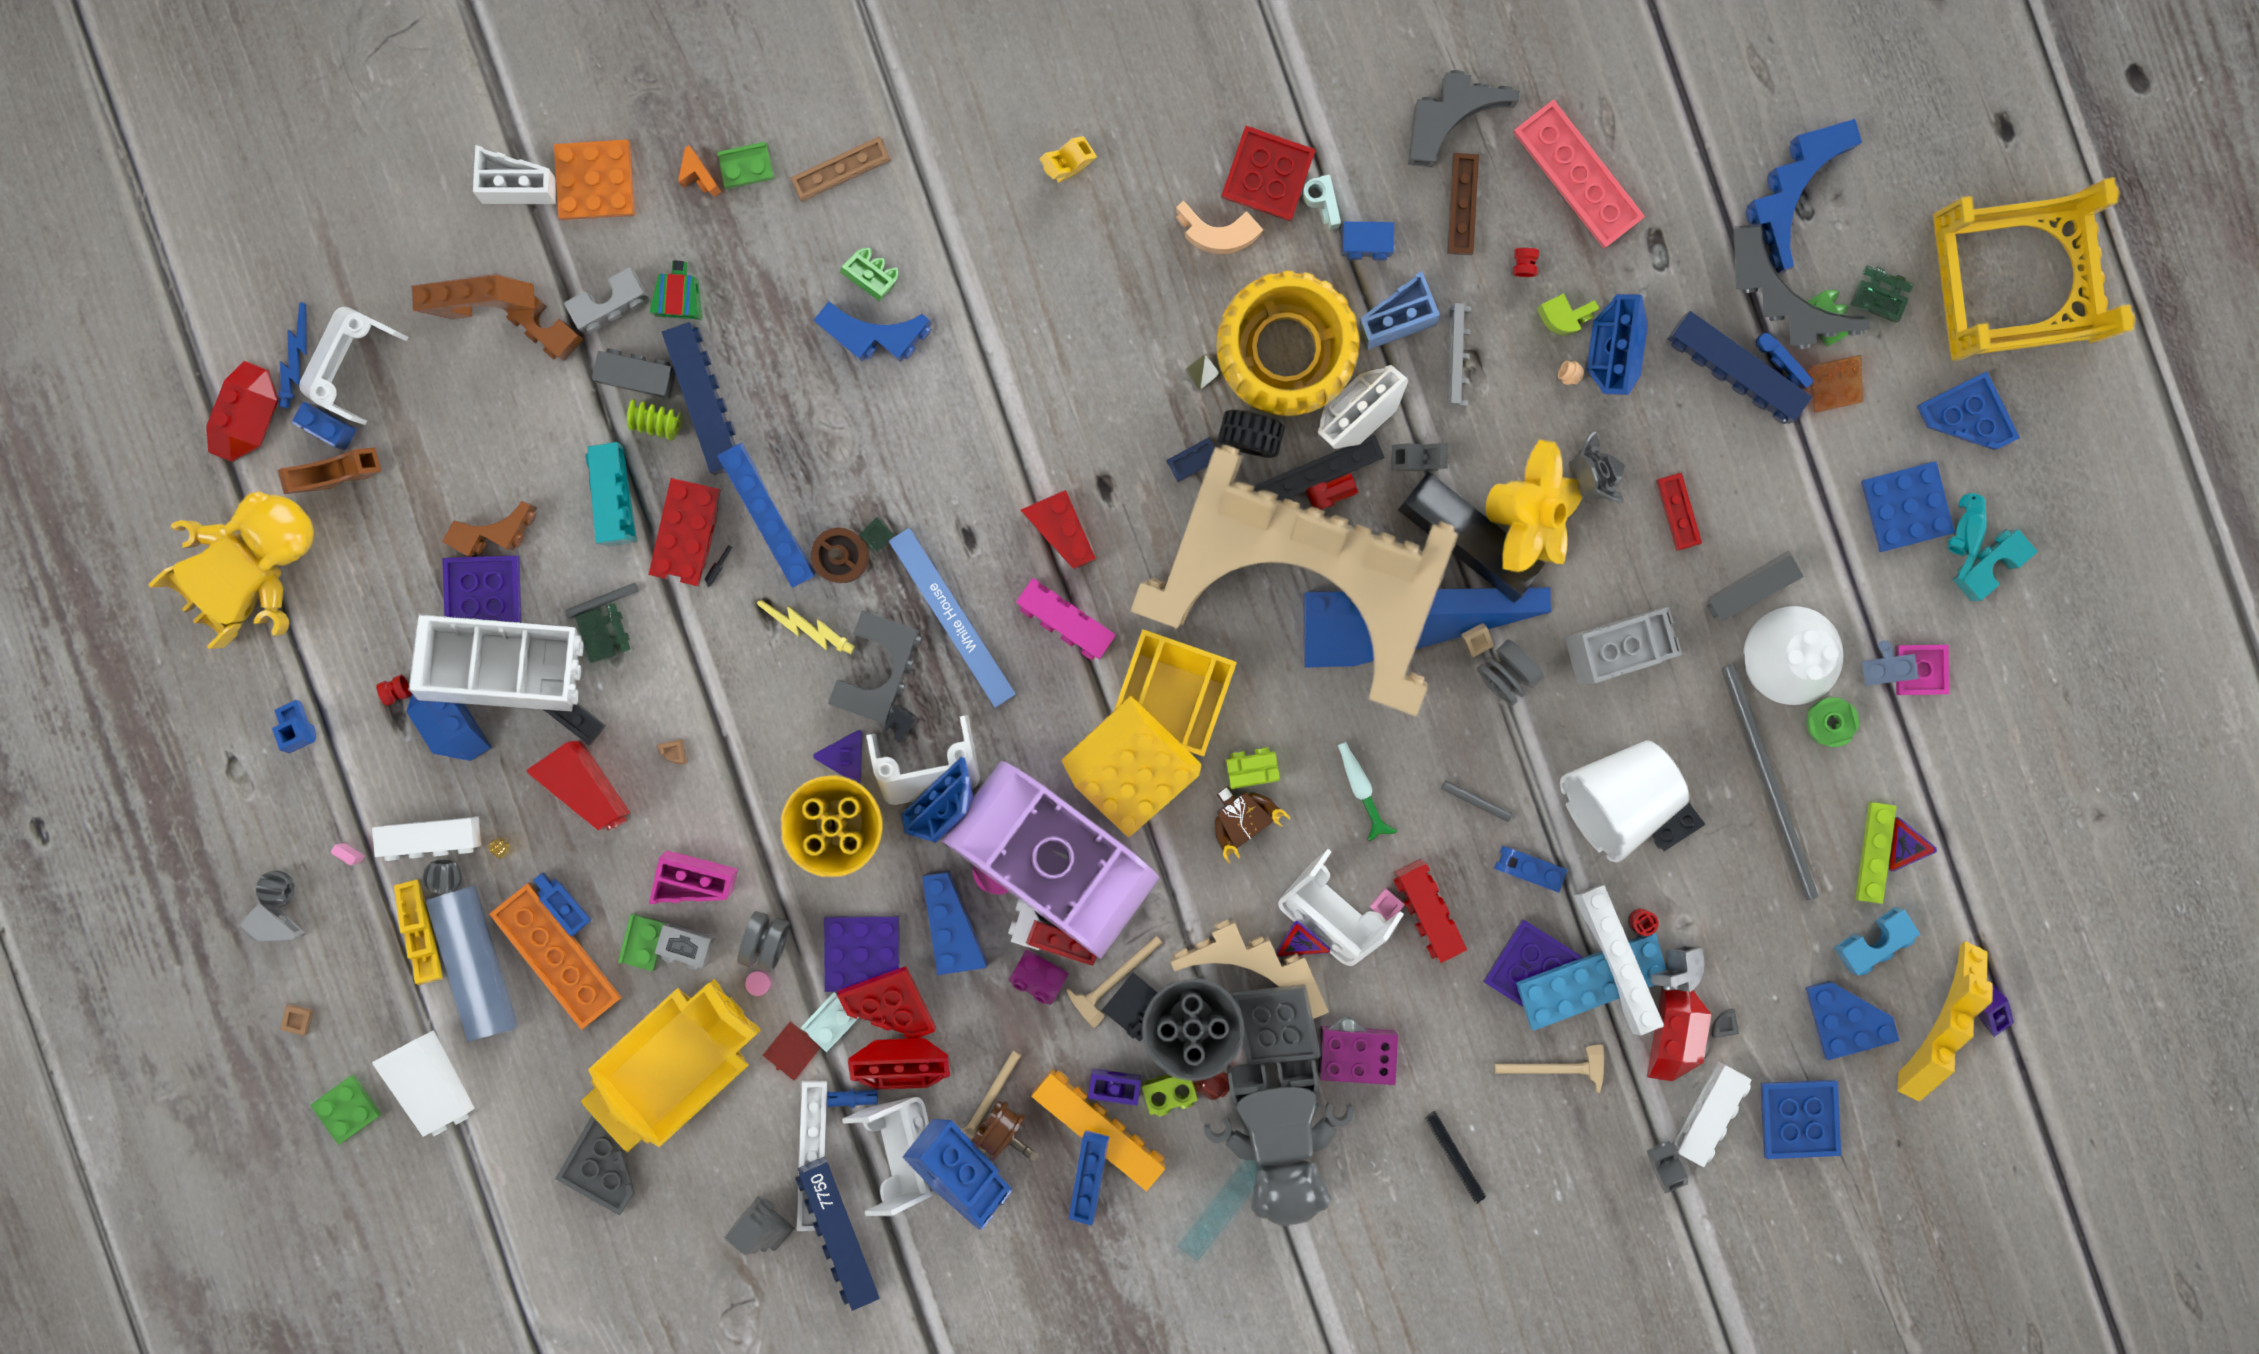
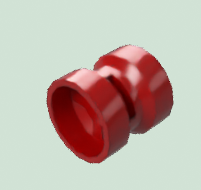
M1516 248L1514 250L1516 265L1513 267V275L1517 277L1538 276V267L1535 264L1539 258V249Z
M402 674L393 677L392 681H383L376 685L378 696L385 706L394 704L397 699L404 700L412 695V692L409 690L410 685Z
M1645 909L1634 910L1628 918L1630 928L1643 936L1654 934L1659 927L1657 916Z

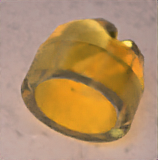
M496 838L487 847L496 858L501 860L509 852L510 844L505 842L504 838Z

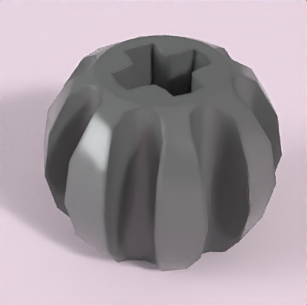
M451 860L433 861L426 866L423 873L424 884L433 893L453 892L458 888L462 879L460 867Z
M269 871L263 874L257 882L256 896L262 904L268 907H282L289 903L293 897L295 884L287 873Z

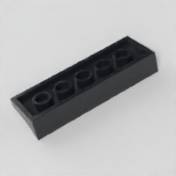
M1429 471L1398 509L1399 512L1428 535L1433 524L1439 525L1440 521L1454 526L1453 531L1457 532L1458 535L1451 553L1514 603L1525 594L1534 578L1545 565L1544 562L1537 559L1528 569L1520 572L1503 569V551L1507 533L1496 524L1490 522L1486 516Z

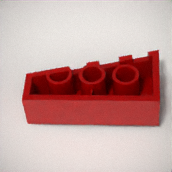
M1418 859L1394 871L1396 878L1393 879V882L1399 893L1404 892L1407 898L1404 904L1409 914H1415L1418 920L1415 923L1418 933L1421 937L1426 936L1429 945L1426 946L1430 957L1432 959L1436 958L1440 963H1443L1467 951V948L1455 922L1449 917L1450 912L1446 903L1438 895L1439 888L1435 880L1427 873L1430 871L1428 864L1422 859Z

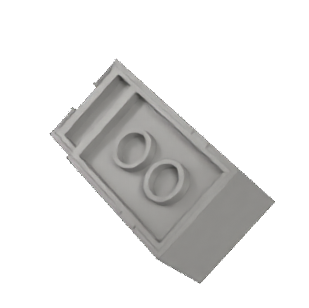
M1663 607L1565 636L1577 684L1598 683L1682 655L1678 641L1679 638H1674L1676 637L1672 625L1674 622L1669 607Z

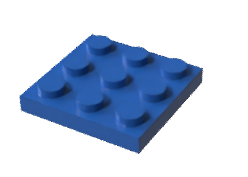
M1937 461L1861 481L1879 552L1955 533Z
M1814 1080L1760 1083L1763 1148L1766 1159L1841 1156L1838 1081Z

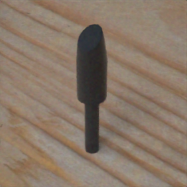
M730 545L727 546L717 563L714 562L704 579L707 588L711 586L723 567L721 565L733 548Z

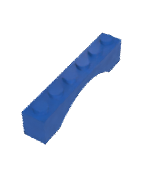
M743 442L717 455L791 587L793 588L814 577L816 574L814 568L775 506Z

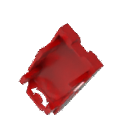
M670 478L648 575L668 579V575L681 577V583L699 586L714 533L721 489Z

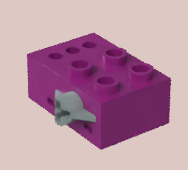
M1348 1016L1343 1017L1332 1026H1321V1056L1319 1057L1318 1076L1321 1081L1396 1084L1398 1034L1395 1030L1363 1028Z

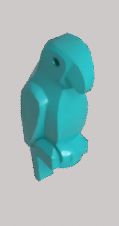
M1968 493L1960 499L1959 508L1963 507L1966 513L1958 523L1956 536L1948 540L1947 549L1950 553L1963 557L1968 554L1958 577V581L1961 583L1973 565L1987 532L1986 501L1983 496L1976 493Z

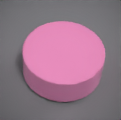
M761 970L752 972L746 978V989L754 996L764 995L771 987L769 974Z

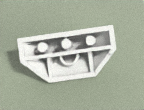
M1392 365L1386 366L1384 369H1375L1359 374L1338 396L1323 408L1318 434L1334 449L1361 444L1397 411L1408 379Z

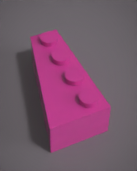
M1034 578L1031 579L1016 601L1021 606L1020 612L1031 619L1034 615L1042 620L1040 623L1042 627L1051 633L1054 629L1062 634L1061 640L1071 647L1075 643L1083 648L1080 653L1092 661L1095 657L1100 660L1116 637L1113 632Z

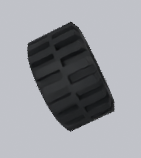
M1228 410L1224 412L1217 441L1221 445L1237 448L1239 452L1273 458L1279 454L1285 426L1278 420L1264 415L1242 410Z

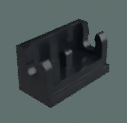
M894 705L892 708L893 713L885 723V730L893 729L894 727L899 729L894 739L900 743L907 739L920 718L902 705Z

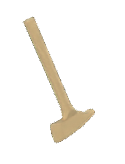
M1155 936L1091 993L1087 995L1082 993L1075 994L1069 988L1066 989L1075 1007L1093 1028L1105 1016L1102 1011L1095 1007L1096 1003L1163 943L1158 936Z
M1601 1044L1586 1047L1587 1062L1579 1064H1494V1073L1583 1074L1595 1083V1091L1600 1093L1604 1075V1047Z
M1013 1050L970 1123L964 1128H960L970 1140L976 1134L980 1123L1021 1057V1054ZM978 1147V1149L984 1154L985 1150H983L981 1147Z

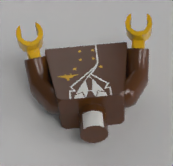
M1229 786L1216 794L1224 804V807L1217 811L1218 816L1214 821L1215 837L1227 863H1230L1228 856L1232 853H1235L1239 859L1240 854L1237 848L1272 822H1275L1279 827H1283L1279 823L1280 817L1286 816L1290 820V816L1284 810H1281L1270 798L1256 792L1247 794L1244 791L1236 797Z

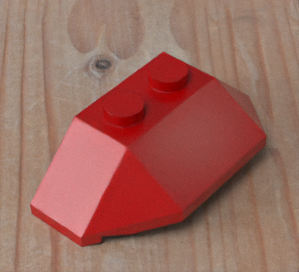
M243 361L224 380L206 425L208 453L234 462L238 458L261 447L279 402L269 370Z
M1662 986L1658 1013L1664 1026L1654 1030L1647 1077L1674 1081L1704 1063L1711 1013L1693 990L1690 992L1675 989L1665 990Z
M925 1038L874 1040L848 1058L850 1080L859 1081L866 1086L878 1090L929 1088L940 1082L943 1078L946 1079L950 1076L948 1054Z

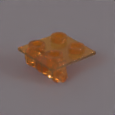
M1861 355L1812 365L1810 369H1807L1806 372L1814 380L1812 384L1815 413L1863 402Z

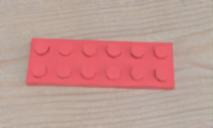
M1554 99L1513 131L1517 139L1603 249L1645 217Z

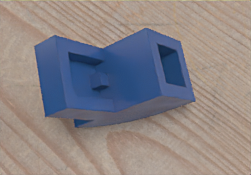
M296 699L274 710L279 725L273 727L272 730L280 751L292 753L315 742V727L308 722L301 701Z

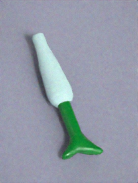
M1347 742L1338 744L1337 746L1342 755L1352 791L1356 798L1362 800L1372 822V828L1367 841L1374 840L1379 834H1395L1397 830L1381 820L1371 798L1373 791L1371 783L1350 751Z

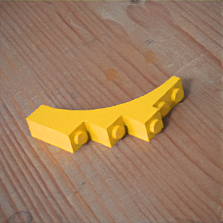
M1966 941L1959 946L1957 967L1948 997L1927 1038L1910 1061L1898 1072V1092L1920 1102L1954 1073L1955 1052L1973 1038L1974 1017L1992 1003V983L1987 981V951Z

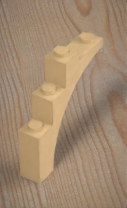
M1228 919L1216 923L1214 925L1215 929L1211 930L1215 938L1214 940L1210 941L1209 938L1196 943V948L1189 951L1187 948L1181 949L1173 953L1174 957L1170 959L1174 971L1208 963L1232 964L1253 970L1270 979L1279 987L1305 984L1313 1019L1329 1012L1304 955L1292 954L1284 958L1285 962L1280 964L1268 937L1265 939L1263 936L1257 937L1249 941L1250 945L1246 947L1234 920L1229 922Z

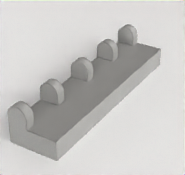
M1454 303L1451 307L1447 406H1468V401L1461 400L1462 384H1469L1468 378H1462L1463 360L1470 359V354L1463 353L1464 335H1470L1471 329L1464 328V313H1471V307L1465 306V303Z

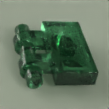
M1866 265L1862 274L1870 277V282L1865 280L1859 282L1850 305L1894 323L1899 322L1909 299L1900 295L1901 290L1909 293L1913 288V283L1906 281V278L1903 276L1888 274L1885 272V269L1878 266L1873 268ZM1880 282L1890 285L1891 290L1879 287Z
M615 603L606 606L609 615L603 617L602 611L599 608L575 616L590 663L616 656L613 646L618 644L621 653L631 650L628 643L630 640L629 635L625 633L621 622L623 619L622 614L618 612ZM611 623L616 635L613 638H610L606 626Z

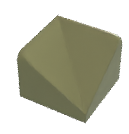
M1206 353L1185 370L1199 390H1202L1220 376L1219 370Z

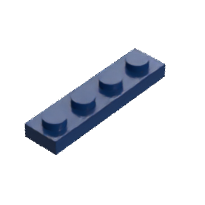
M1085 1130L1083 1134L1069 1213L1070 1220L1090 1226L1095 1221L1109 1136Z

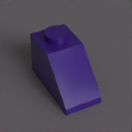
M1992 985V1003L1977 1016L1990 1034L1995 1037L2012 1025L2014 1020L2008 999Z

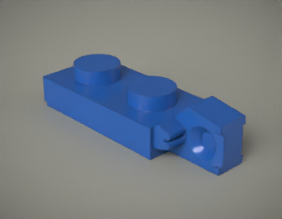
M541 873L533 879L541 889L537 893L540 896V901L571 937L592 921L589 915L556 878L551 881L545 873Z

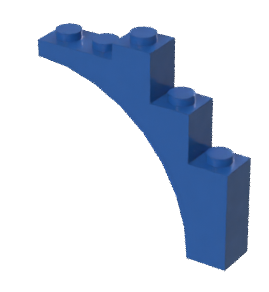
M1856 119L1796 136L1790 141L1791 145L1789 147L1790 155L1796 162L1777 167L1768 174V186L1774 194L1756 199L1747 205V220L1752 225L1761 224L1763 227V240L1769 246L1771 253L1769 259L1778 274L1794 267L1790 248L1791 224L1802 190L1813 174L1827 161L1856 148L1862 143Z

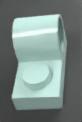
M1330 174L1309 180L1302 193L1303 202L1311 208L1324 206V209H1321L1323 223L1328 224L1329 230L1338 229L1341 220ZM1316 188L1320 191L1321 196L1319 198H1312L1308 191Z

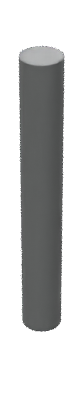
M634 582L566 609V614L569 619L636 593L639 591L638 587Z
M1446 780L1441 787L1442 790L1506 822H1509L1512 813Z

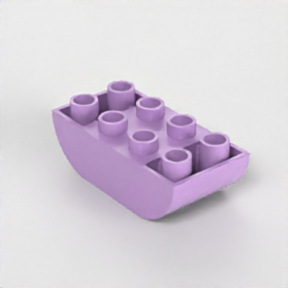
M1004 761L998 763L974 795L966 815L941 839V842L1100 960L1160 879L1145 862L1036 780ZM1053 851L1068 855V859L1066 860Z

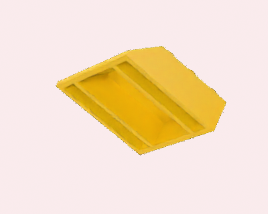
M1142 629L1114 710L1132 696L1189 752L1204 757L1237 662Z
M1132 696L1127 698L1061 760L1075 788L1128 838L1199 776L1202 765Z

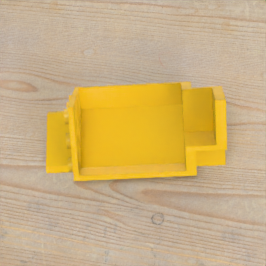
M715 979L706 984L692 998L677 988L588 1069L592 1077L591 1084L595 1088L581 1102L625 1151L629 1152L641 1140L647 1144L651 1142L660 1147L749 1066L739 1050L757 1035L761 1029L744 1015L745 1011L732 997L729 998L724 993L721 985Z

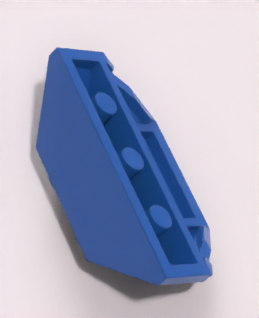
M1616 294L1612 299L1613 301L1593 320L1587 371L1604 394L1629 395L1641 376L1648 325L1642 295Z
M412 693L406 712L433 754L472 761L492 748L465 704L418 700Z
M960 757L901 813L905 834L936 843L966 815L973 801V794L964 757Z

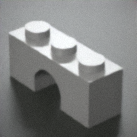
M630 267L607 279L612 287V296L606 303L596 304L593 296L586 291L564 302L578 330L583 333H593L601 328L602 323L608 320L610 322L615 321L623 316L622 312L630 308L631 310L637 309L645 303L644 300L648 299L649 296L637 274Z

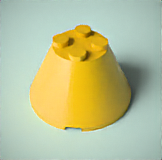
M822 776L804 783L790 796L781 816V837L790 857L804 870L823 877L844 876L860 869L876 852L882 836V816L877 802L861 784L846 777Z

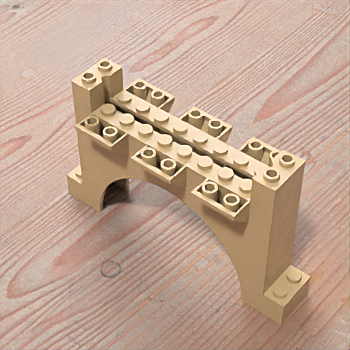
M1222 445V448H1215L1167 584L1156 578L1141 582L1131 612L1178 629L1180 624L1184 625L1189 611L1203 591L1222 575L1232 570L1264 562H1282L1308 568L1320 573L1339 586L1358 607L1367 624L1375 658L1374 679L1369 699L1417 717L1428 688V683L1424 681L1425 677L1410 672L1408 676L1405 673L1457 538V532L1453 531L1454 526L1441 521L1439 525L1433 524L1424 550L1420 551V545L1406 540L1404 544L1395 542V536L1381 532L1380 536L1370 534V528L1359 524L1353 528L1347 524L1349 520L1337 515L1331 518L1324 516L1325 511L1315 507L1303 510L1299 508L1300 503L1289 499H1284L1283 502L1277 500L1278 494L1267 490L1256 492L1254 491L1255 486L1242 481L1235 483L1244 456L1238 454L1239 449L1228 445Z

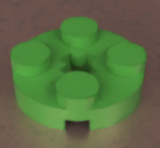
M1828 697L1817 701L1808 709L1806 725L1810 736L1816 743L1828 747H1840L1853 739L1852 737L1859 727V716L1856 709L1845 700ZM1831 715L1833 718H1838V723L1835 724L1834 729L1827 725Z

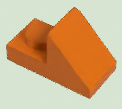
M688 145L685 147L678 179L679 184L682 187H686L696 180L704 193L709 191L715 197L722 191L695 151Z

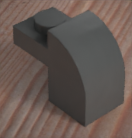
M1448 443L1392 445V470L1430 472L1438 471V469H1448Z
M1664 1142L1647 1150L1651 1166L1665 1194L1688 1184V1176L1679 1160V1151L1674 1142Z

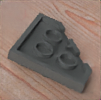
M591 1116L555 1179L620 1216L634 1193L624 1151L602 1125Z

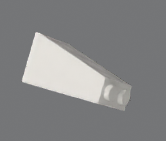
M434 1030L372 1062L423 1137L429 1133H432L433 1137L447 1130L446 1125L452 1121L455 1125L469 1118L467 1113L475 1109Z

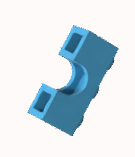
M1894 907L1875 920L1881 931V936L1877 943L1869 946L1863 937L1853 934L1833 947L1849 972L1855 975H1865L1874 969L1873 966L1878 962L1891 959L1895 951L1901 947H1909L1915 942V938L1921 934L1904 909Z

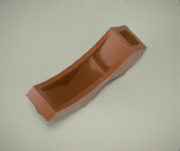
M374 447L353 449L336 457L304 465L284 467L277 471L283 493L293 494L329 490L345 481L368 479L381 472V467Z
M521 501L509 516L497 523L486 526H471L454 520L442 542L469 557H476L484 551L486 538L505 549L514 550L515 547L518 548L524 539L523 532L526 527L530 526L535 520L536 513L534 512L537 507L528 502Z

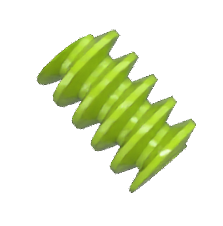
M636 399L631 400L627 411V426L630 431H635L636 429L639 433L647 431V434L650 436L655 434L658 438L666 436V439L669 441H673L679 434L683 423L682 411L679 412L677 417H674V409H670L666 415L663 406L660 407L658 412H655V404H651L647 410L644 401L640 403L639 407H636Z

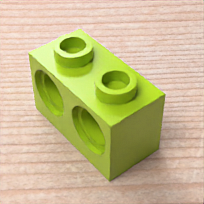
M1165 1074L1142 1082V1089L1150 1115L1163 1116L1170 1113V1109L1179 1106L1180 1109L1192 1107L1194 1102L1198 1101L1193 1081L1182 1080ZM1182 1084L1186 1085L1189 1088V1092L1185 1095H1179L1175 1091L1176 1087ZM1155 1092H1162L1166 1096L1164 1101L1159 1103L1153 1101L1151 1097Z

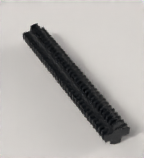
M1433 1111L1425 1117V1120L1429 1122L1428 1125H1430L1429 1127L1433 1130L1434 1135H1437L1435 1137L1438 1138L1439 1143H1442L1440 1144L1443 1146L1442 1149H1444L1448 1159H1451L1450 1162H1452L1453 1167H1456L1454 1169L1457 1170L1456 1172L1460 1175L1459 1177L1462 1182L1465 1183L1466 1189L1470 1191L1469 1194L1474 1199L1473 1201L1478 1204L1486 1198V1195H1484L1485 1193L1481 1190L1482 1188L1476 1182L1475 1176L1470 1171L1464 1158H1462L1463 1156L1459 1153L1460 1151L1454 1145L1453 1139L1449 1137L1450 1134H1448L1447 1129L1443 1126L1444 1124L1440 1121L1441 1119L1435 1113L1436 1111Z

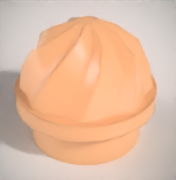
M1565 361L1558 372V378L1566 385H1577L1584 376V369L1576 361Z

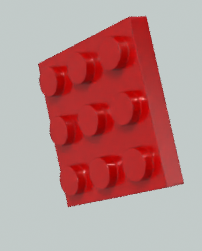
M1245 125L1221 198L1291 222L1316 149Z

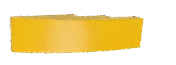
M416 879L394 885L400 933L405 936L407 957L412 960L415 984L422 985L443 979L435 934L420 880Z

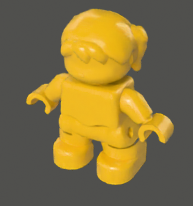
M257 491L246 495L244 500L238 504L233 517L226 525H201L196 521L189 520L175 521L171 524L170 528L175 531H183L186 528L189 531V539L186 542H182V548H193L200 544L210 546L202 553L164 569L148 585L150 587H169L176 590L188 602L182 608L184 612L192 611L196 606L202 610L193 622L195 624H206L219 634L206 646L208 649L225 648L237 637L242 622L251 615L256 607L258 598H260V604L264 611L257 614L254 623H267L270 617L274 621V627L271 630L273 637L286 633L289 628V619L285 613L278 610L282 606L284 592L283 585L279 580L281 570L278 566L288 565L298 560L300 556H304L314 541V528L311 519L296 502L284 496L268 495Z

